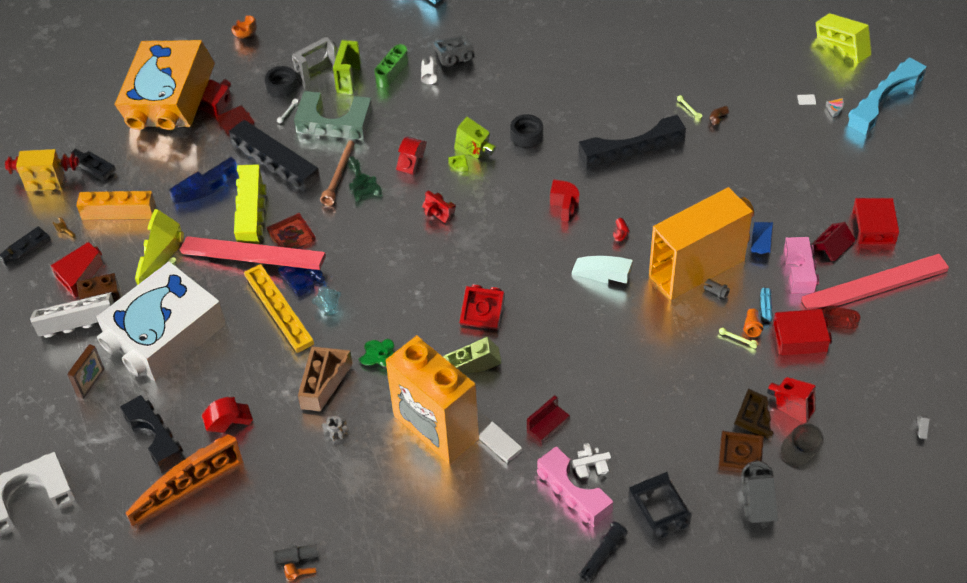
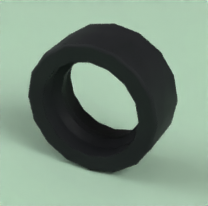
M277 66L265 74L266 89L272 96L286 97L294 93L298 88L297 75L290 67ZM280 78L290 79L289 82L282 85L273 84L275 80Z
M522 114L515 117L510 124L512 141L522 147L537 145L543 138V122L540 118L530 114ZM522 127H532L537 130L532 134L517 132Z

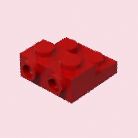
M480 285L466 286L460 325L498 330L505 300L504 291L496 287L484 289Z

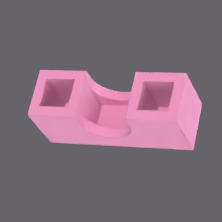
M787 237L785 240L784 255L786 264H796L799 266L791 267L789 284L791 294L814 293L816 286L819 285V275L815 273L816 259L812 257L814 248L813 244L810 245L809 237Z

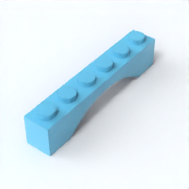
M910 57L905 62H901L898 68L892 71L885 81L882 80L877 89H873L866 99L861 100L856 109L853 108L850 111L848 126L867 135L876 126L879 115L878 107L882 101L896 92L915 88L924 79L927 66Z

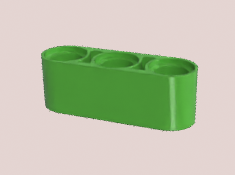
M395 45L375 68V79L378 87H388L408 64V52L405 45Z

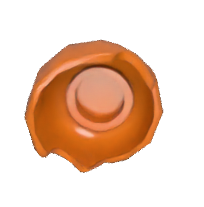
M246 16L243 22L237 20L236 25L232 27V33L240 39L252 37L257 30L256 20L253 16Z

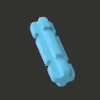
M762 288L760 292L761 319L763 322H771L773 317L770 288Z

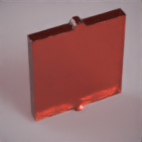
M242 105L215 117L220 129H223L228 136H230L229 130L242 120H246L252 125L255 124V121L250 116V112H247Z

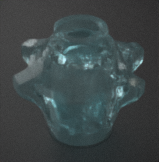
M329 286L319 288L317 296L311 299L312 304L318 306L323 311L324 316L336 314L338 312V300L341 297V292H335V289L331 290Z

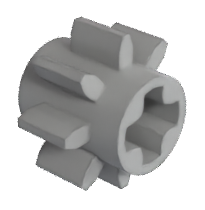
M338 415L327 417V422L322 423L325 438L330 437L332 441L343 439L344 433H348L346 419L341 420Z

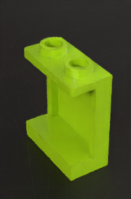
M342 40L333 66L336 93L353 94L354 83L351 68H361L359 43L357 41Z

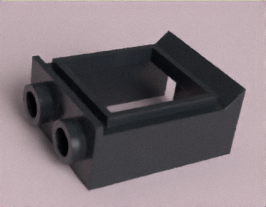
M668 472L629 487L628 500L652 540L664 538L671 532L683 530L690 525L692 513L689 512L672 484ZM663 487L678 512L654 521L640 496L644 494L650 496L654 493V490Z

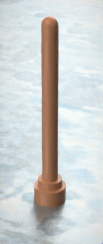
M352 140L348 141L329 188L323 191L320 197V201L324 205L331 206L335 202L336 187L354 146Z

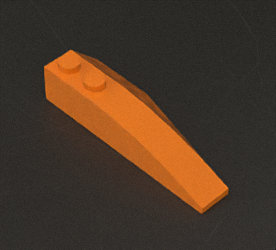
M228 434L218 438L214 443L199 449L158 479L126 512L130 524L134 526L243 463L235 437Z

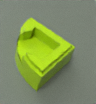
M466 155L448 157L449 165L453 169L461 172L469 171Z

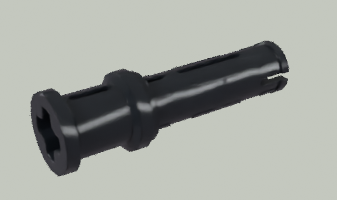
M615 521L611 522L610 529L606 535L600 538L599 547L582 571L579 572L581 579L584 580L586 577L585 581L591 582L610 552L616 551L618 548L617 544L621 538L628 534L627 529L623 525Z

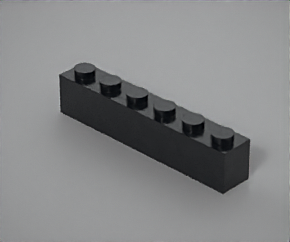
M242 120L229 130L230 142L234 147L240 148L246 155L252 156L258 163L264 164L270 171L276 172L282 179L288 180L296 188L306 192L320 181L318 167L246 120Z

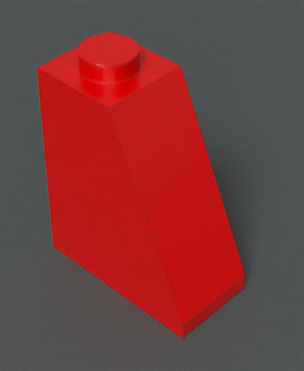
M87 242L50 266L55 278L76 299L79 297L77 282L94 277L103 265L100 257L102 253L97 246L93 247Z

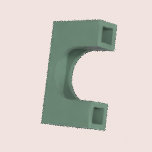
M304 91L294 118L296 132L364 140L373 111L371 98L354 96L351 108L346 115L336 119H328L320 116L323 106L321 93Z

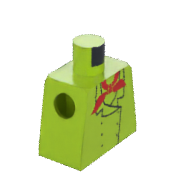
M466 117L457 127L454 149L474 158H480L484 152L492 155L495 152L496 146L489 143L490 132L469 117Z

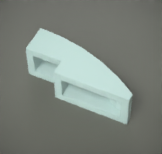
M613 256L577 258L572 275L607 284L609 280L627 284L632 271L633 260Z

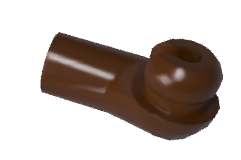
M723 106L711 112L709 120L712 121V125L721 123L720 117L729 114L728 107Z

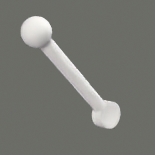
M293 99L291 106L277 119L279 124L284 122V118L294 106L299 105L298 99Z

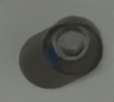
M809 423L797 426L781 445L783 459L794 466L806 464L821 450L824 444L822 431L817 426Z

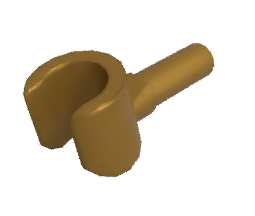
M58 218L60 221L58 224L53 222L57 232L64 231L72 238L76 236L67 228L63 218Z

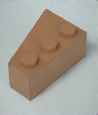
M311 346L298 393L301 409L321 411L353 365L350 350Z

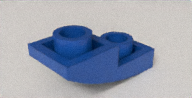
M754 222L751 252L758 254L771 252L773 222Z

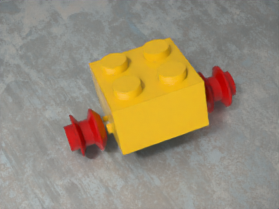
M55 149L20 151L19 156L15 160L9 156L8 160L5 161L6 171L13 174V171L16 170L21 177L26 191L62 189L64 171H68V168H72L75 171L76 167H79V159L75 157L74 153L71 154V157L63 154L62 158L59 159Z

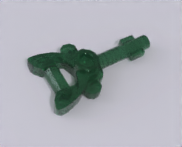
M350 156L348 158V166L350 169H353L356 178L353 179V183L349 184V188L354 192L355 202H360L363 196L373 193L377 196L382 195V189L377 184L376 177H369V175L362 173L359 168V160L355 159L354 156Z

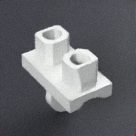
M589 443L584 444V450L577 452L578 457H586L573 460L571 469L576 471L579 480L591 476L590 466H596L598 475L607 474L610 471V453L592 456L599 453L598 447L591 448Z

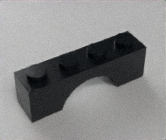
M140 395L120 406L125 420L133 431L146 430L155 434L154 441L148 447V450L161 473L183 461L181 445L178 441L174 442L172 440L174 436L170 429L163 427L164 422L161 416L154 414L153 411L155 409L150 400L145 401L143 396Z

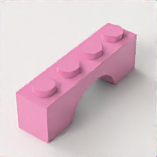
M556 446L537 460V473L543 480H547L551 484L552 489L557 494L560 493L565 498L566 503L571 508H575L579 512L580 517L585 522H589L594 527L613 512V501L599 487L595 489H581L573 485L567 477L570 472V459Z

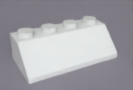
M111 292L34 310L30 320L38 337L43 335L45 338L56 335V332L63 331L64 333L74 331L76 327L83 326V328H89L94 326V323L98 322L97 316L114 304Z

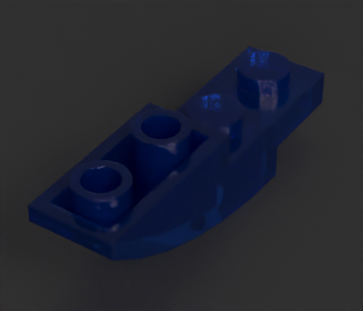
M230 157L203 175L197 171L169 189L172 202L183 203L193 201L228 186L227 179L237 174L236 160Z

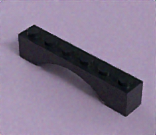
M678 115L661 119L650 131L634 138L609 140L594 137L579 141V156L586 168L598 166L685 141L686 128Z

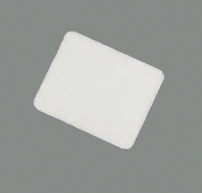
M797 95L799 105L816 104L815 95Z

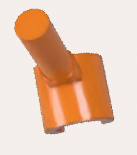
M294 563L284 566V573L288 580H294L302 574L316 573V568L296 569Z

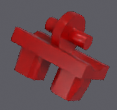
M426 191L425 201L422 205L425 209V215L428 217L434 215L444 223L449 222L450 215L455 213L456 205L452 202L446 203L443 201L444 198L440 193L434 194L431 191Z

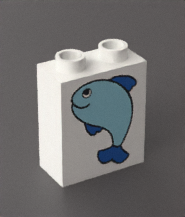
M167 262L97 316L102 330L97 339L109 354L112 355L117 350L124 355L122 361L132 374L138 376L141 372H144L153 381H157L223 328L226 322L220 301L172 263Z

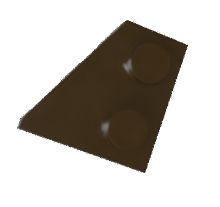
M748 388L734 424L771 440L774 433L770 427L771 416L768 411L767 396Z

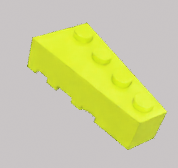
M237 165L239 179L236 180L238 196H236L237 211H235L234 224L236 242L259 244L260 236H263L261 222H264V212L262 209L266 207L264 195H267V186L263 184L259 165Z

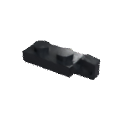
M75 148L71 152V154H75V157H78L80 168L103 181L116 171L113 164L90 151L83 153Z
M39 226L0 254L2 263L7 266L14 260L22 261L51 240L50 236Z

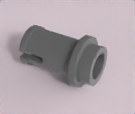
M710 278L707 279L705 283L708 285H704V290L718 295L719 299H725L728 296L730 289L727 288V285H721Z

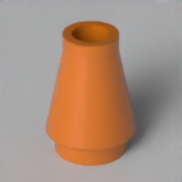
M749 309L747 311L743 329L749 337H758L763 331V325L757 309Z

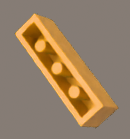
M152 191L80 192L76 205L82 220L151 219L154 209H156Z

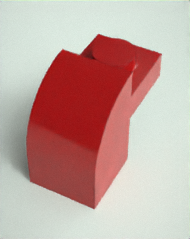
M405 137L398 150L400 155L396 170L414 175L418 158L423 159L427 142Z
M553 180L550 191V205L562 207L561 221H569L570 214H574V208L579 209V190L570 182Z
M224 397L214 401L202 414L206 431L224 433L231 423L250 425L253 421L248 404L236 403L235 397Z

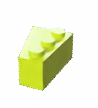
M830 13L816 22L817 37L833 48L836 46L841 49L842 54L845 56L848 54L853 57L854 62L857 64L871 55L869 25Z

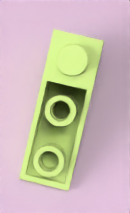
M488 337L443 356L463 374L486 371L502 364L499 347Z

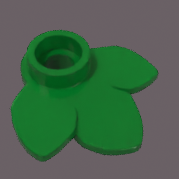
M388 338L382 342L378 340L366 342L364 345L366 354L358 359L359 362L367 366L376 363L380 366H386V359L393 354L394 342Z

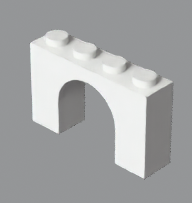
M55 452L46 454L39 459L25 463L16 469L0 475V533L15 527L8 510V501L11 495L24 485L39 484L45 487L55 509L75 501Z

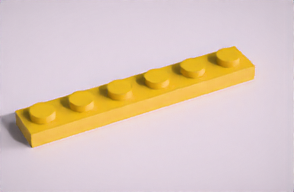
M260 264L245 271L246 279L295 351L299 353L313 346L314 340L263 266Z

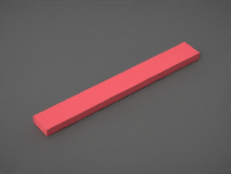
M189 236L186 237L180 248L181 254L315 270L321 269L326 258L325 252Z
M936 254L802 296L801 301L807 310L822 309L824 311L948 272L949 267L941 255Z

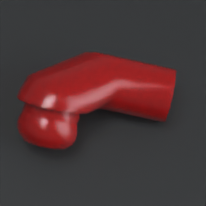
M619 218L615 221L618 229L616 233H613V237L616 241L621 242L625 240L630 230L624 219Z

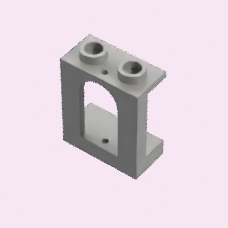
M325 37L292 54L297 80L305 88L311 86V76L330 66H334L337 56L336 44ZM321 48H325V56L320 61L308 66L307 60L304 57Z

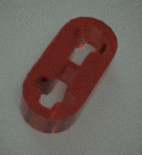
M828 306L823 310V315L827 317L829 326L856 329L861 319L860 314L851 309Z

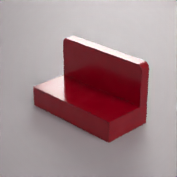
M846 222L831 224L812 244L814 251L825 250L830 261H835L855 242V238Z
M556 395L527 418V433L540 444H543L570 420V415L558 406V397Z

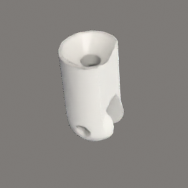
M430 56V64H428L425 58L421 64V80L428 85L434 84L437 81V60Z

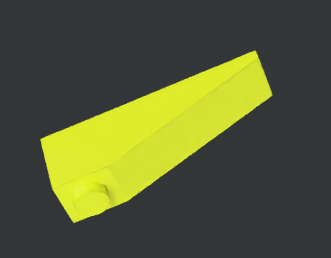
M154 209L147 229L150 231L148 240H144V257H140L135 276L137 285L165 265L184 240V232H182L180 224L158 209Z

